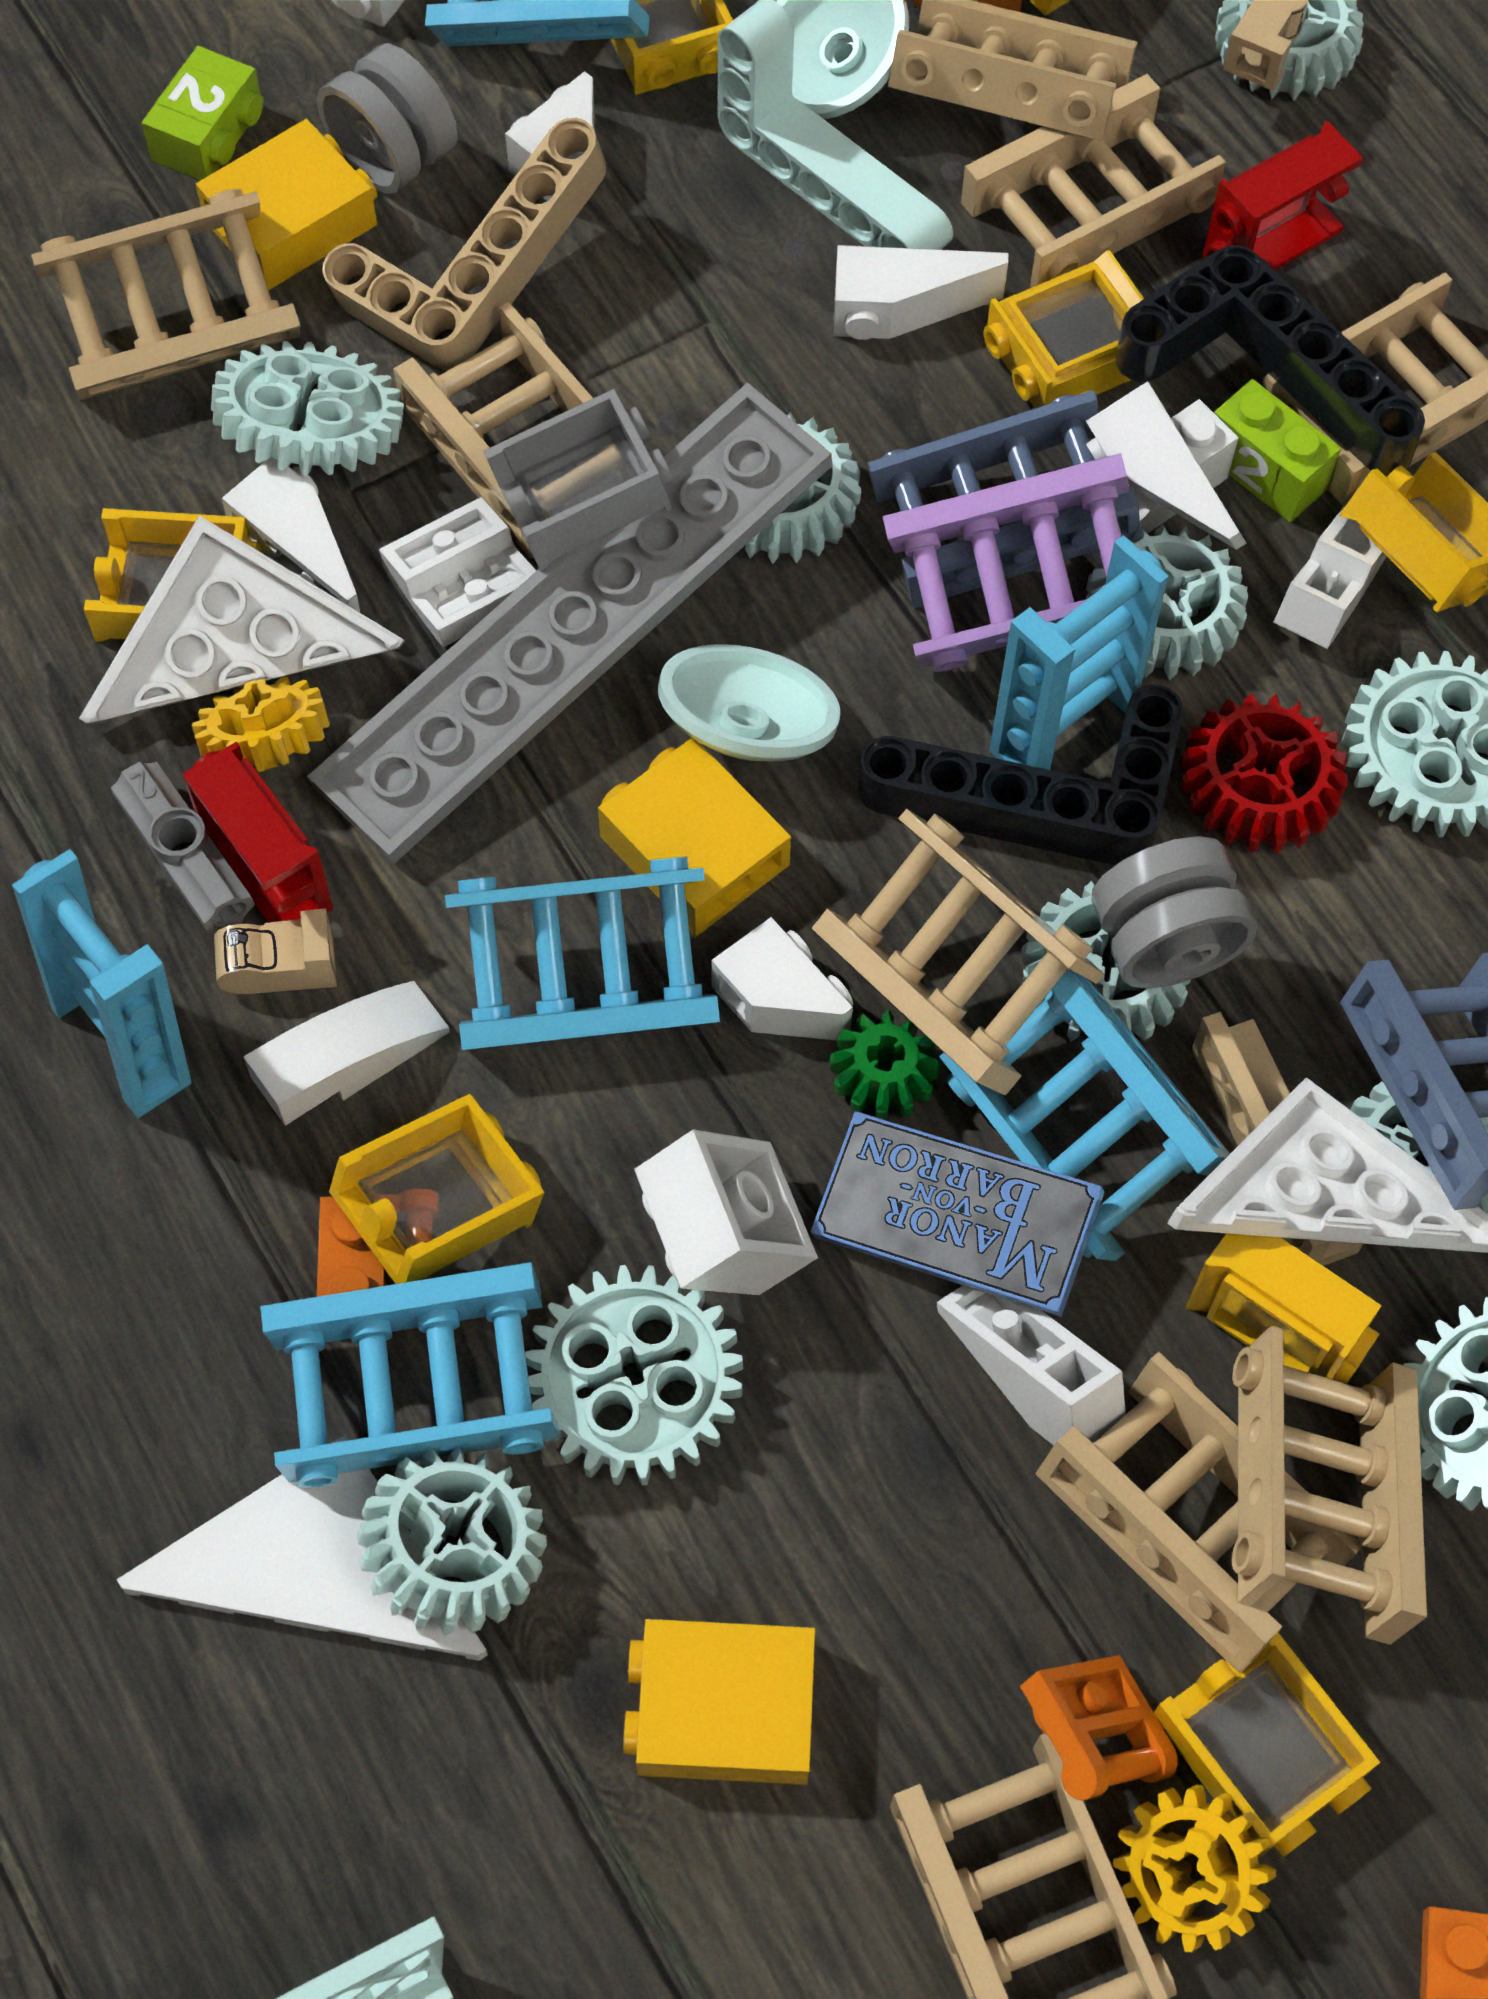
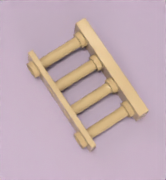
M922 0L917 33L901 29L897 33L888 87L1102 141L1105 136L1114 92L1116 89L1129 83L1138 42L972 0Z
M1148 74L1115 90L1105 136L1102 141L1043 126L965 166L961 204L974 218L992 208H1001L1035 249L1030 283L1031 288L1094 262L1108 250L1114 254L1192 212L1200 213L1206 210L1215 202L1219 182L1222 180L1225 169V160L1218 155L1194 168L1186 161L1154 124L1160 87ZM1137 138L1171 177V180L1147 191L1112 151L1111 147L1127 139ZM1092 161L1127 203L1102 215L1065 172L1066 170L1082 162ZM1037 185H1047L1081 226L1056 239L1019 194Z
M241 189L226 190L209 198L210 204L77 242L74 236L54 238L41 245V252L31 254L39 279L56 274L82 355L78 357L79 365L68 367L79 401L241 354L243 350L253 351L260 349L261 344L270 346L299 337L300 323L293 303L280 307L277 300H271L246 220L260 217V200L257 191L243 195ZM224 227L250 306L245 310L246 317L225 323L222 316H216L190 237ZM164 243L169 244L194 321L189 326L191 333L170 339L167 332L160 331L135 255L136 251ZM111 258L138 339L134 341L135 349L114 355L111 348L104 347L79 271V267Z
M1446 272L1425 284L1422 282L1413 284L1398 300L1341 332L1367 358L1379 352L1427 403L1420 408L1424 413L1425 424L1410 466L1488 420V359L1442 312L1453 280ZM1423 326L1470 375L1471 379L1455 388L1452 386L1444 387L1400 339ZM1267 373L1263 379V387L1286 405L1289 404L1301 417L1341 447L1328 491L1342 506L1346 505L1371 470L1364 466Z
M508 301L499 307L502 339L440 376L435 373L428 375L413 357L393 369L396 388L401 391L400 402L404 403L403 409L477 497H482L509 527L511 537L525 554L532 559L534 556L497 484L483 452L490 448L485 443L483 435L548 396L563 413L593 399V397L546 345L543 333L536 322L530 317L523 319ZM515 358L533 377L473 414L467 411L460 413L451 403L450 397ZM615 445L598 452L600 456L539 493L531 490L546 519L551 517L550 513L614 474H617L623 482L632 478Z
M906 809L898 819L922 839L862 915L855 913L848 920L826 909L812 929L977 1083L1006 1096L1022 1076L1004 1060L1010 1052L1006 1046L1068 969L1095 984L1104 976V973L1086 958L1093 948L1085 940L1063 924L1055 931L958 846L964 836L956 828L935 813L929 821H926ZM942 856L963 875L903 952L895 950L890 955L879 945L885 937L881 931ZM984 893L1005 914L945 989L936 988L933 993L930 992L920 982L926 974L922 969L923 966L980 895ZM1026 930L1048 950L1047 954L988 1027L984 1029L979 1026L974 1032L961 1020L967 1013L964 1005Z
M1270 1326L1249 1347H1245L1240 1351L1236 1358L1232 1375L1233 1383L1238 1387V1539L1232 1553V1567L1238 1573V1603L1251 1606L1282 1579L1294 1581L1359 1600L1361 1607L1364 1609L1365 1638L1391 1645L1427 1617L1417 1369L1393 1362L1369 1384L1364 1385L1362 1388L1285 1366L1283 1362V1329ZM1284 1394L1354 1414L1356 1422L1359 1423L1360 1447L1284 1425ZM1284 1454L1355 1474L1357 1481L1361 1483L1362 1508L1286 1487ZM1285 1516L1357 1536L1359 1543L1364 1545L1363 1571L1285 1549Z
M1158 1352L1149 1360L1128 1391L1139 1403L1096 1442H1091L1073 1426L1057 1440L1036 1472V1475L1238 1673H1241L1282 1628L1268 1612L1297 1582L1282 1579L1251 1606L1238 1603V1583L1216 1563L1238 1539V1501L1196 1541H1193L1164 1513L1209 1470L1238 1497V1426L1194 1385L1191 1378L1185 1372L1173 1366ZM1160 1422L1189 1451L1144 1492L1114 1462ZM1284 1470L1286 1487L1307 1492ZM1285 1516V1543L1291 1547L1290 1551L1346 1566L1364 1546L1359 1543L1354 1535Z
M1045 1733L1039 1735L1033 1747L1039 1765L943 1804H941L938 1798L927 1801L921 1784L893 1795L890 1809L967 1999H1009L1003 1983L1012 1980V1971L1108 1931L1112 1933L1128 1974L1068 1999H1169L1177 1995L1173 1977L1164 1958L1159 1952L1150 1955L1084 1801L1072 1798L1065 1791L1061 1781V1770L1064 1763L1050 1738ZM1049 1792L1052 1793L1067 1828V1834L972 1873L969 1872L967 1867L956 1871L945 1843L954 1840V1831ZM1081 1861L1098 1903L1001 1943L995 1937L984 1940L974 1916V1912L983 1909L981 1901Z

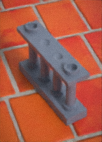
M1094 390L1076 396H1061L1048 405L908 450H893L880 459L867 462L876 502L880 503L896 497L901 511L923 506L924 504L919 493L920 489L951 479L958 496L980 491L981 488L975 472L1009 461L1016 481L1039 475L1031 454L1064 443L1073 466L1095 460L1086 445L1089 442L1088 435L1093 434L1086 421L1098 413V401ZM1128 486L1129 492L1119 494V500L1114 503L1121 536L1124 535L1128 540L1133 539V536L1140 528L1139 504L1132 486ZM1082 504L1058 510L1059 516L1054 521L1064 560L1099 550L1090 510H1084ZM1023 520L1000 527V532L995 535L1005 579L1039 569L1040 564L1031 527L1024 525ZM962 539L947 545H941L936 550L947 598L982 587L971 541ZM913 558L901 559L913 608L924 606Z
M1488 952L1482 953L1459 987L1411 991L1405 989L1389 960L1367 961L1340 1001V1004L1454 1210L1476 1208L1488 1193V1133L1479 1119L1481 1117H1488V1090L1464 1092L1450 1066L1488 1063ZM1465 1012L1479 1037L1435 1041L1421 1016Z

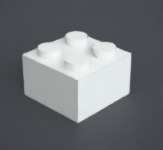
M691 1130L634 1169L643 1191V1205L656 1224L666 1250L665 1260L667 1267L678 1281L680 1289L760 1295L818 1258L771 1142Z

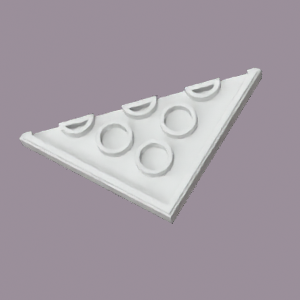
M199 515L79 719L90 724L243 687L244 683L253 680L266 679L268 681L399 649L405 640Z
M1305 1078L1175 1209L1168 1221V1224L1176 1230L1488 1253V1214L1478 1206L1476 1208L1454 1210L1433 1172L1308 1078Z
M344 1434L332 1443L348 1441L350 1439L347 1434ZM369 1469L338 1474L339 1480L336 1483L315 1488L299 1487L296 1481L288 1482L281 1474L116 1579L123 1591L129 1595H146L177 1601L182 1605L234 1614V1612L272 1619L277 1623L329 1632V1630L367 1637L372 1641L424 1651L425 1649L457 1654L465 1656L466 1659L477 1661L488 1655L477 1634H472L461 1618L458 1619L453 1633H449L444 1636L440 1628L439 1618L430 1617L426 1626L417 1630L414 1625V1617L417 1611L407 1606L402 1613L392 1616L389 1606L395 1595L393 1592L372 1595L370 1586L377 1573L361 1571L359 1560L362 1552L367 1548L358 1545L357 1542L359 1527L362 1523L366 1522L363 1519L364 1516H362L367 1498L377 1496L375 1488L378 1482ZM399 1522V1533L403 1546L411 1559L418 1564L422 1557L420 1547L409 1538L410 1531Z

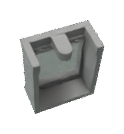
M615 389L483 451L497 484L541 572L556 558L665 507L667 512L672 510L664 487L673 482L670 470L658 448L648 453L643 443L651 440L638 409L634 406L625 410Z

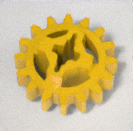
M282 677L272 685H267L266 679L253 680L244 683V687L235 688L234 695L230 697L216 696L213 698L215 708L200 709L198 711L200 720L192 723L201 757L212 751H221L237 741L243 758H247L252 765H255L258 772L278 767V763L282 765L288 764V755L294 752L299 754L309 753L311 750L308 742L322 741L325 738L323 729L330 726L320 689L318 687L310 688L308 681L304 679L290 685L288 677Z
M1195 1785L1187 1789L1183 1802L1174 1788L1165 1790L1158 1794L1159 1809L1152 1803L1146 1802L1134 1810L1136 1818L1142 1827L1128 1825L1121 1829L1118 1837L1125 1844L1132 1847L1131 1852L1113 1859V1867L1121 1871L1130 1872L1131 1881L1121 1887L1125 1898L1137 1897L1141 1904L1134 1915L1137 1925L1151 1918L1159 1923L1156 1941L1161 1944L1170 1940L1178 1932L1182 1933V1943L1185 1952H1194L1202 1946L1206 1934L1214 1950L1221 1949L1231 1942L1229 1928L1242 1937L1255 1926L1247 1910L1260 1913L1269 1907L1271 1900L1265 1893L1258 1890L1257 1886L1267 1883L1276 1877V1869L1259 1864L1258 1855L1271 1846L1270 1839H1251L1247 1830L1252 1826L1256 1816L1252 1811H1249L1234 1818L1229 1814L1232 1795L1226 1792L1217 1796L1211 1804H1207L1203 1785ZM1183 1819L1196 1820L1194 1827L1189 1829L1186 1837H1181L1174 1832L1166 1834L1161 1831L1172 1821ZM1226 1841L1235 1854L1238 1867L1233 1864ZM1191 1854L1199 1858L1196 1870L1205 1876L1197 1882L1189 1878L1192 1866L1183 1860ZM1152 1871H1154L1162 1894L1160 1893L1155 1884ZM1205 1899L1215 1905L1224 1903L1228 1906L1223 1912L1215 1915H1192L1193 1910Z

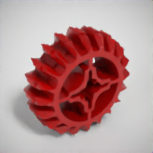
M1252 692L1244 699L1242 708L1228 698L1221 705L1219 714L1208 710L1207 714L1202 717L1200 727H1195L1190 732L1186 743L1187 750L1183 752L1180 761L1181 773H1183L1180 783L1182 794L1191 796L1188 804L1190 815L1206 814L1203 822L1205 833L1222 828L1226 831L1224 835L1226 847L1239 837L1247 840L1250 854L1258 849L1260 842H1267L1276 855L1280 850H1283L1286 839L1299 849L1302 844L1307 842L1310 833L1319 836L1326 829L1329 819H1332L1339 812L1342 804L1341 796L1344 795L1348 785V774L1344 773L1347 764L1346 752L1336 750L1339 742L1337 732H1320L1323 726L1322 714L1306 719L1301 715L1303 711L1301 700L1291 706V709L1280 707L1277 693L1269 699L1267 705H1260ZM1231 749L1235 755L1231 771L1221 775L1216 759L1222 753ZM1305 772L1309 780L1310 790L1297 799L1292 791L1295 784L1294 780L1296 775Z

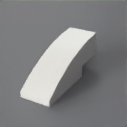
M1342 510L1320 536L1310 559L1290 583L1274 620V623L1328 649L1350 617L1386 558V555L1358 528L1360 524L1356 520L1342 518L1339 515Z
M410 981L368 994L322 1013L277 1036L243 1056L251 1079L286 1126L336 1093L344 1101L450 1033V1030L415 981Z

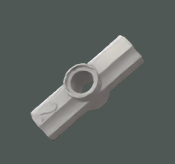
M139 761L123 770L118 781L111 787L113 796L156 857L163 876L174 883L207 933L218 931L229 925L242 923L245 915L254 907L253 899L208 836L202 818L187 806L157 761L152 763ZM184 842L193 843L181 851H172L178 844Z

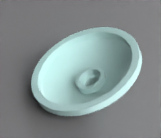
M905 0L776 1L789 16L794 30L792 96L821 118L837 117L856 109L872 98L889 80L897 33L900 29L909 31V13Z
M728 644L693 647L670 658L664 665L659 679L658 695L660 702L675 724L699 743L724 755L738 759L774 762L793 760L821 749L832 740L840 720L838 700L822 679L788 658L757 648Z

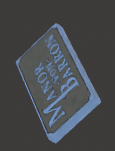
M855 1111L810 1233L817 1239L1062 1317L1105 1192L1102 1186Z

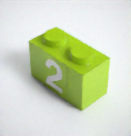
M197 46L141 122L151 161L200 181L216 172L221 165H226L232 158L239 139L249 126H254L257 123L263 110L264 101L260 94L256 69Z
M1251 379L1214 412L1239 437L1229 475L1291 523L1328 490L1341 447L1254 379Z

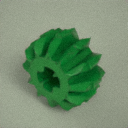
M890 1009L883 1013L881 1024L875 1025L870 1018L862 1013L861 1017L857 1019V1032L842 1029L837 1038V1046L840 1050L831 1054L829 1068L832 1073L838 1075L834 1080V1090L837 1096L853 1095L850 1107L853 1112H862L870 1105L875 1107L876 1118L886 1120L888 1108L894 1107L900 1115L907 1119L913 1111V1100L926 1103L931 1098L933 1087L930 1081L938 1078L940 1063L937 1059L931 1057L934 1054L935 1043L928 1036L916 1037L918 1027L910 1020L906 1021L901 1027L894 1025L895 1018ZM878 1062L892 1063L891 1070L883 1071L877 1069Z

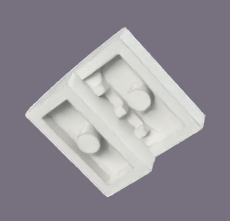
M482 497L379 549L384 563L400 589L442 647L462 638L536 572V569L513 545L509 527Z

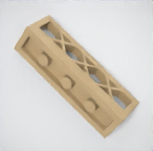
M1221 1012L1202 1018L1192 1051L1237 1146H1239L1290 1093L1254 1019L1228 1027ZM1283 1238L1323 1266L1359 1253L1363 1246V1243Z

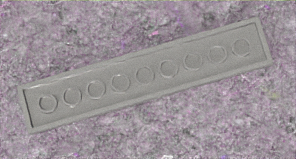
M747 382L663 457L673 478L672 483L664 486L672 510L667 512L665 507L556 558L542 572L539 568L307 776L310 783L394 865L833 466L831 453Z

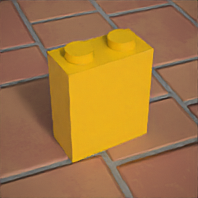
M307 118L195 184L201 207L210 204L209 198L226 190L241 189L243 195L257 191L260 200V217L246 220L268 291L327 256L335 247L347 244L377 225L373 201L377 198V192L370 177L360 168L354 170L345 160L343 152L335 139L329 134L323 136ZM224 227L214 229L215 234L231 250Z
M690 738L677 749L670 747L662 751L652 761L645 773L630 784L623 782L612 788L598 807L600 837L636 875L651 873L650 860L688 856L689 869L704 868V881L684 883L689 931L695 937L790 866L791 836L693 738ZM659 885L648 886L660 899Z
M645 1619L644 1640L630 1641L628 1683L641 1684L639 1711H626L623 1754L636 1755L638 1776L807 1785L810 1767L815 1628Z

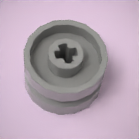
M386 43L377 46L357 61L354 72L340 73L319 89L316 101L319 117L326 133L335 139L343 152L345 160L353 169L357 170L360 168L364 170L373 182L375 189L382 193H397L418 176L421 166L435 164L451 152L458 141L455 118L448 101L437 83L415 58L395 45Z
M1196 836L1174 839L1148 847L1119 862L1103 874L1093 887L1091 902L1102 929L1114 937L1111 947L1112 955L1122 980L1131 987L1151 989L1171 986L1200 977L1231 961L1245 951L1256 938L1258 924L1247 898L1239 890L1234 889L1237 874L1225 846L1217 839Z

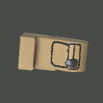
M1253 0L1231 34L1224 70L1274 91L1283 77L1291 41L1300 35L1309 0Z
M326 908L300 911L301 919L264 923L262 926L234 924L219 929L214 934L217 986L226 992L235 994L337 987L334 940Z

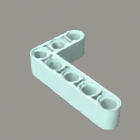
M757 1L719 31L718 120L723 133L735 147L865 247L941 250L952 241V225L946 214L935 203L792 96L794 30L789 16L776 1Z

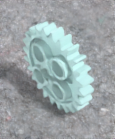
M283 341L282 351H275L268 345L261 344L259 356L243 350L240 354V362L227 359L225 361V371L216 372L215 384L212 385L211 411H213V424L222 427V439H236V451L239 453L255 449V462L261 463L272 457L278 459L277 466L278 470L281 471L285 470L291 463L299 464L301 472L305 475L309 474L312 466H321L325 473L333 475L335 464H341L353 472L356 471L357 459L373 465L376 463L377 453L384 455L390 453L391 443H398L404 403L400 402V389L391 388L392 377L390 375L376 376L377 365L375 363L362 366L357 365L358 354L352 353L341 358L336 356L337 350L335 346H330L322 353L316 352L312 342H307L303 350H295L288 341ZM318 383V389H314L311 392L313 386ZM304 422L301 430L297 431V425H301Z
M1443 651L1438 665H1432L1424 652H1418L1412 669L1401 658H1396L1389 674L1381 669H1377L1374 672L1370 685L1362 684L1354 701L1355 704H1351L1345 719V723L1348 725L1342 738V744L1350 747L1346 756V767L1360 768L1353 785L1355 788L1368 786L1375 788L1369 801L1371 807L1386 801L1392 804L1393 807L1389 815L1391 822L1399 819L1404 813L1412 815V831L1418 832L1426 820L1434 822L1438 837H1444L1450 823H1456L1464 837L1469 836L1476 823V819L1488 830V760L1477 754L1479 752L1488 755V669L1482 675L1474 672L1475 660L1473 656L1469 655L1462 666L1457 667L1453 666L1449 651ZM1447 705H1454L1460 708L1463 712L1454 711L1450 709ZM1393 726L1402 727L1411 734L1401 733L1395 730ZM1423 775H1432L1438 778L1442 783L1432 782L1426 779Z
M620 1265L617 1284L608 1285L598 1271L593 1272V1292L586 1295L579 1287L572 1283L568 1286L573 1304L569 1309L550 1302L548 1305L550 1316L556 1324L554 1328L544 1325H535L533 1328L535 1339L545 1349L525 1351L527 1365L541 1371V1373L528 1377L530 1394L544 1395L532 1403V1410L551 1408L558 1424L560 1438L544 1441L546 1444L565 1437L566 1440L560 1451L562 1461L567 1464L581 1453H584L586 1455L584 1470L586 1476L590 1478L605 1463L610 1465L611 1477L615 1485L620 1484L627 1468H636L642 1486L648 1485L651 1466L658 1464L670 1479H673L676 1473L674 1458L682 1455L693 1465H699L700 1456L696 1443L702 1440L709 1445L718 1447L721 1444L720 1434L714 1427L713 1422L733 1424L735 1420V1411L722 1400L742 1397V1383L726 1377L743 1369L742 1355L723 1353L737 1343L735 1329L715 1331L724 1319V1309L722 1306H714L702 1312L701 1308L705 1301V1291L692 1290L686 1296H683L681 1294L682 1289H680L678 1281L673 1275L664 1286L657 1285L654 1266L648 1265L641 1282H632L626 1265ZM650 1320L664 1321L672 1329L665 1340L656 1344H648L639 1340L636 1337L637 1330L642 1324ZM585 1344H599L608 1350L607 1358L597 1367L583 1368L573 1362L574 1354ZM682 1350H687L691 1354L690 1357L684 1361H668L672 1359L677 1352H680ZM628 1364H636L637 1369L643 1372L644 1382L638 1385L631 1384L630 1379L627 1376L625 1377L624 1367ZM671 1381H686L695 1388V1395L684 1405H668L659 1397L662 1388ZM582 1388H598L587 1398L582 1399L577 1396V1392ZM619 1404L630 1409L632 1412L631 1419L624 1427L618 1430H606L596 1424L597 1415L608 1405Z
M1486 1297L1482 1316L1475 1317L1465 1305L1459 1307L1461 1325L1455 1329L1441 1320L1436 1321L1435 1325L1442 1339L1436 1345L1420 1339L1416 1342L1419 1350L1426 1356L1423 1364H1403L1404 1366L1417 1369L1421 1476L1427 1481L1434 1479L1432 1486L1446 1499L1456 1493V1500L1470 1511H1473L1481 1499L1484 1507L1488 1510V1401L1479 1394L1453 1390V1387L1459 1383L1474 1387L1478 1392L1488 1397V1372L1478 1373L1479 1365L1488 1357V1297ZM1474 1414L1473 1423L1468 1430L1459 1435H1451L1457 1420L1465 1415Z

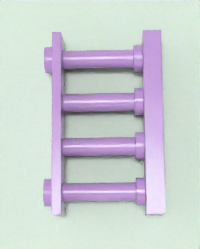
M1121 453L882 516L887 538L894 553L905 551L906 556L913 558L932 638L931 640L912 644L915 657L921 668L932 665V669L935 672L956 669L968 663L967 656L1007 646L1010 624L1015 617L995 535L1000 532L999 526L1023 520L1024 525L1031 527L1050 609L1036 612L1044 621L1056 624L1086 601L1074 602L1054 519L1059 516L1058 510L1082 504L1084 510H1090L1107 577L1114 542L1121 537L1114 503L1119 500V494L1129 492ZM964 536L965 541H971L991 624L955 633L936 550L941 547V541Z

